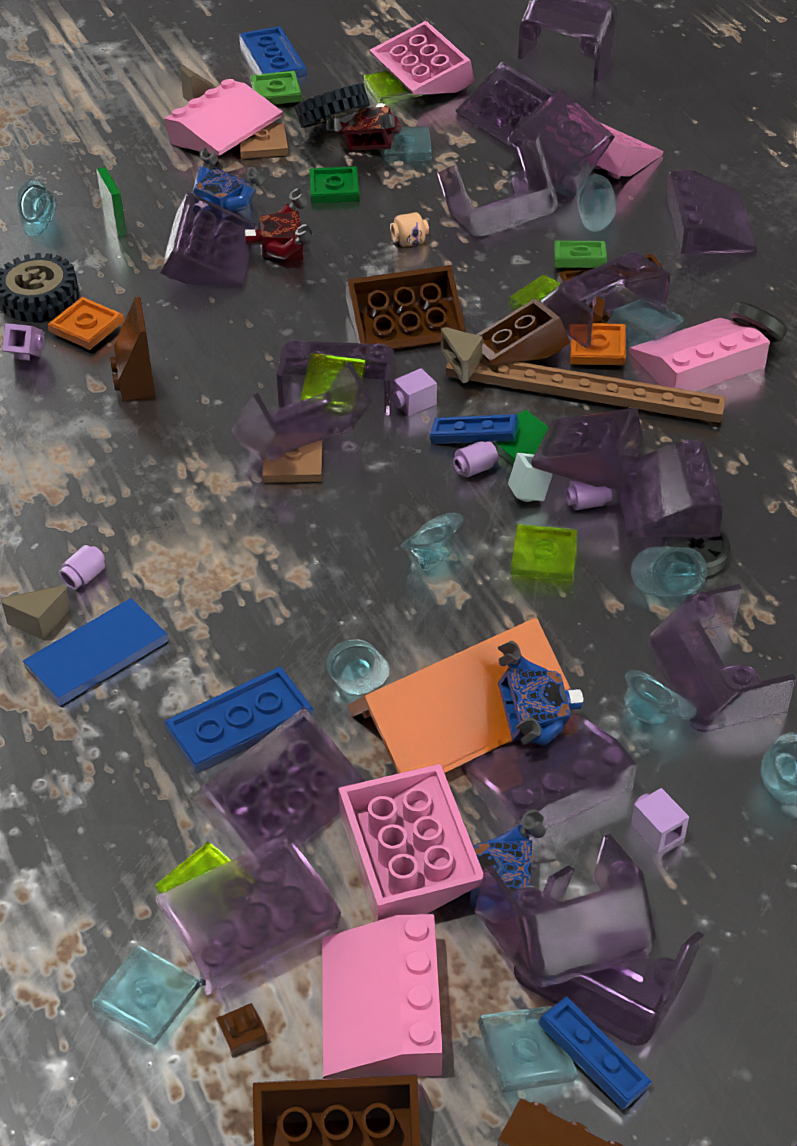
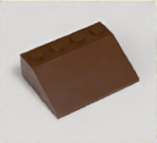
M451 265L347 279L345 295L350 319L362 355L441 344V329L446 327L466 332Z
M417 1075L254 1082V1146H421Z

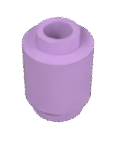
M480 441L457 450L455 458H453V466L458 474L468 478L492 468L498 462V453L491 442Z
M598 476L570 481L569 487L565 489V496L568 505H572L574 510L604 506L605 502L611 501L612 492L608 479H601Z
M84 545L62 564L59 576L69 588L73 590L79 587L83 588L105 568V557L97 547Z

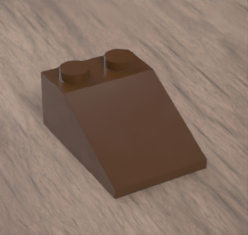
M135 297L115 341V357H110L115 391H121L122 402L155 397L141 297Z
M536 298L476 334L483 337L482 356L492 365L548 358L571 344L561 318Z

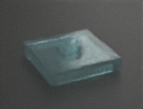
M403 127L399 134H394L391 148L383 149L384 161L431 160L432 150L429 128Z
M645 297L614 309L612 315L614 320L626 324L629 328L654 341L683 329L687 321L684 317Z
M137 945L93 999L91 1005L94 1011L155 1046L200 988V980Z
M552 1006L480 1016L477 1023L501 1093L572 1083L577 1078L578 1074L572 1058L538 1024L541 1016L549 1011Z

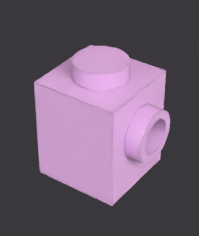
M5 323L2 351L14 354L13 359L30 361V356L40 357V351L43 350L45 343L41 329L33 326Z

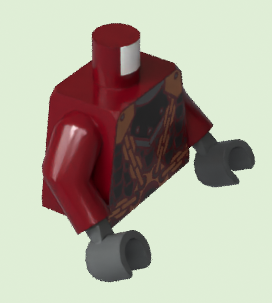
M383 103L377 104L376 107L359 109L352 119L346 123L340 122V117H326V130L336 131L344 135L349 151L390 149L394 134L397 135L402 130L397 117Z
M297 188L290 193L289 197L292 203H287L278 213L260 216L259 229L245 230V245H260L261 254L264 258L303 260V245L311 243L313 232L307 224L301 226L299 211H295L296 208L303 209L307 205V199L304 197L301 189Z

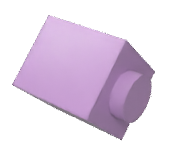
M422 368L394 379L393 403L408 417L437 405V383Z
M662 788L652 794H644L636 800L633 805L631 826L657 854L685 838L689 816Z

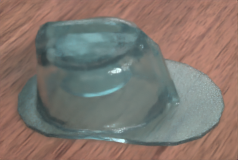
M594 174L586 177L577 189V205L584 227L590 231L597 232L605 229L613 221L616 214V194L610 182L604 176Z
M31 179L26 181L18 192L17 205L24 232L29 236L41 234L49 222H51L56 211L57 204L54 195L39 180Z
M459 513L440 515L428 521L414 535L402 542L401 547L404 550H410L414 560L420 564L421 568L424 571H429L451 556L453 551L452 534L459 529L464 518Z
M652 547L640 552L633 560L631 575L637 588L646 594L655 596H685L700 589L705 582L707 565L703 556L693 548Z
M359 639L346 640L337 644L326 658V669L330 677L349 695H367L381 688L390 676L388 662L367 641Z
M629 670L624 675L628 688L622 700V705L644 724H662L670 716L690 719L694 718L697 714L696 708L690 701L668 689L652 676L637 670Z
M794 732L782 734L776 739L765 753L761 764V778L765 788L773 798L787 805L797 804V733Z

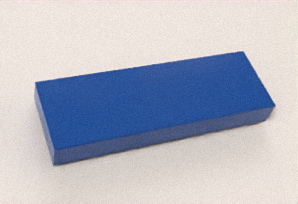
M518 414L435 418L429 438L431 444L515 441L519 425Z
M565 997L541 1016L538 1024L622 1110L627 1108L651 1085L652 1081L568 997Z

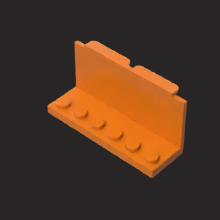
M537 617L364 695L348 704L347 708L352 717L360 713L363 714L364 718L372 716L398 774L441 764L444 773L500 745L512 741L498 686L499 680L509 667L499 664L498 659L504 656V654L498 650V646L509 641L516 642L524 658L546 668L548 671H557L561 674L565 690L570 689V686Z

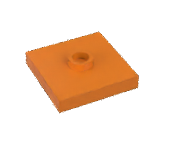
M81 297L47 325L50 333L91 350L124 322V316L122 313Z
M572 323L570 364L625 365L626 324Z

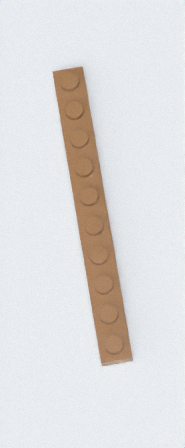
M483 356L469 379L470 381L717 423L722 421L726 397L522 362L492 365ZM448 362L446 376L460 379Z

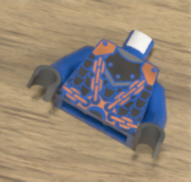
M203 148L200 151V157L204 163L202 167H199L193 188V196L195 197L193 211L195 214L203 217L208 213L217 218L224 219L236 212L245 210L252 203V197L256 192L255 186H260L264 183V174L260 170L257 171L255 167H250L246 174L250 180L248 182L215 167L210 170V166H214L218 158L214 150H212L211 155L208 157L207 149Z
M509 641L498 646V650L504 654V656L498 659L499 664L509 667L499 680L498 686L512 741L521 740L524 745L532 742L545 746L562 732L563 725L571 716V710L582 708V692L580 689L565 690L561 674L557 671H548L546 668L528 661L521 655L518 644L514 641Z
M537 810L527 811L522 817V825L519 824L500 836L474 845L476 856L486 879L484 884L471 890L470 906L479 909L497 922L515 917L528 919V914L530 916H537L541 908L536 901L543 900V896L535 886H531L533 840H529V835H532L534 838H542L546 833V827L541 823L544 817Z

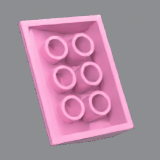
M427 21L369 50L370 54L413 95L456 93L475 83L471 60Z
M227 79L222 81L218 87L205 91L203 96L190 100L186 106L173 110L172 114L164 118L171 145L196 151L206 148L209 154L214 150L216 155L220 156L281 118L283 111L247 84L236 82L234 79Z
M552 113L543 138L544 141L551 144V149L559 152L565 150L569 152L570 158L578 161L584 159L588 161V166L601 170V168L608 170L606 174L620 179L621 176L631 177L661 157L664 152L589 117Z
M717 318L630 347L629 353L660 386L698 391L764 368L770 341L753 325Z
M441 764L338 788L339 814L375 922L395 915L428 914L485 883L486 878Z
M434 914L395 915L322 938L323 1079L416 1074L417 1077L442 1076L443 1052Z

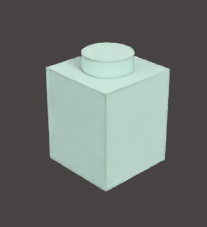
M517 453L508 485L516 498L521 501H544L554 469L544 455Z

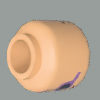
M417 212L396 216L394 223L390 224L392 240L401 247L423 244L425 235L429 234L427 220L422 219Z

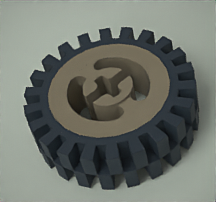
M359 83L309 98L297 104L295 110L301 128L326 123V117L342 118L353 114L361 108H367L370 106L364 84Z
M35 253V258L30 259V255L27 254L24 255L25 260L21 261L17 257L13 259L14 265L7 262L4 264L5 269L0 268L1 311L3 313L7 312V316L11 318L15 316L16 320L22 321L24 316H26L27 322H33L34 317H37L38 321H44V315H48L50 319L55 318L54 312L61 314L65 311L64 307L69 308L72 302L75 303L77 301V296H79L74 266L69 264L66 258L62 260V257L59 255L52 258V254L46 253L45 257L42 258L41 253Z

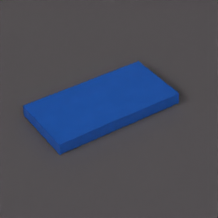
M281 26L239 34L240 42L259 74L295 71L296 77L307 75L306 66Z
M130 598L24 659L23 663L25 669L61 706L168 642V634Z
M279 666L165 720L164 726L197 774L313 717L314 708L283 668Z

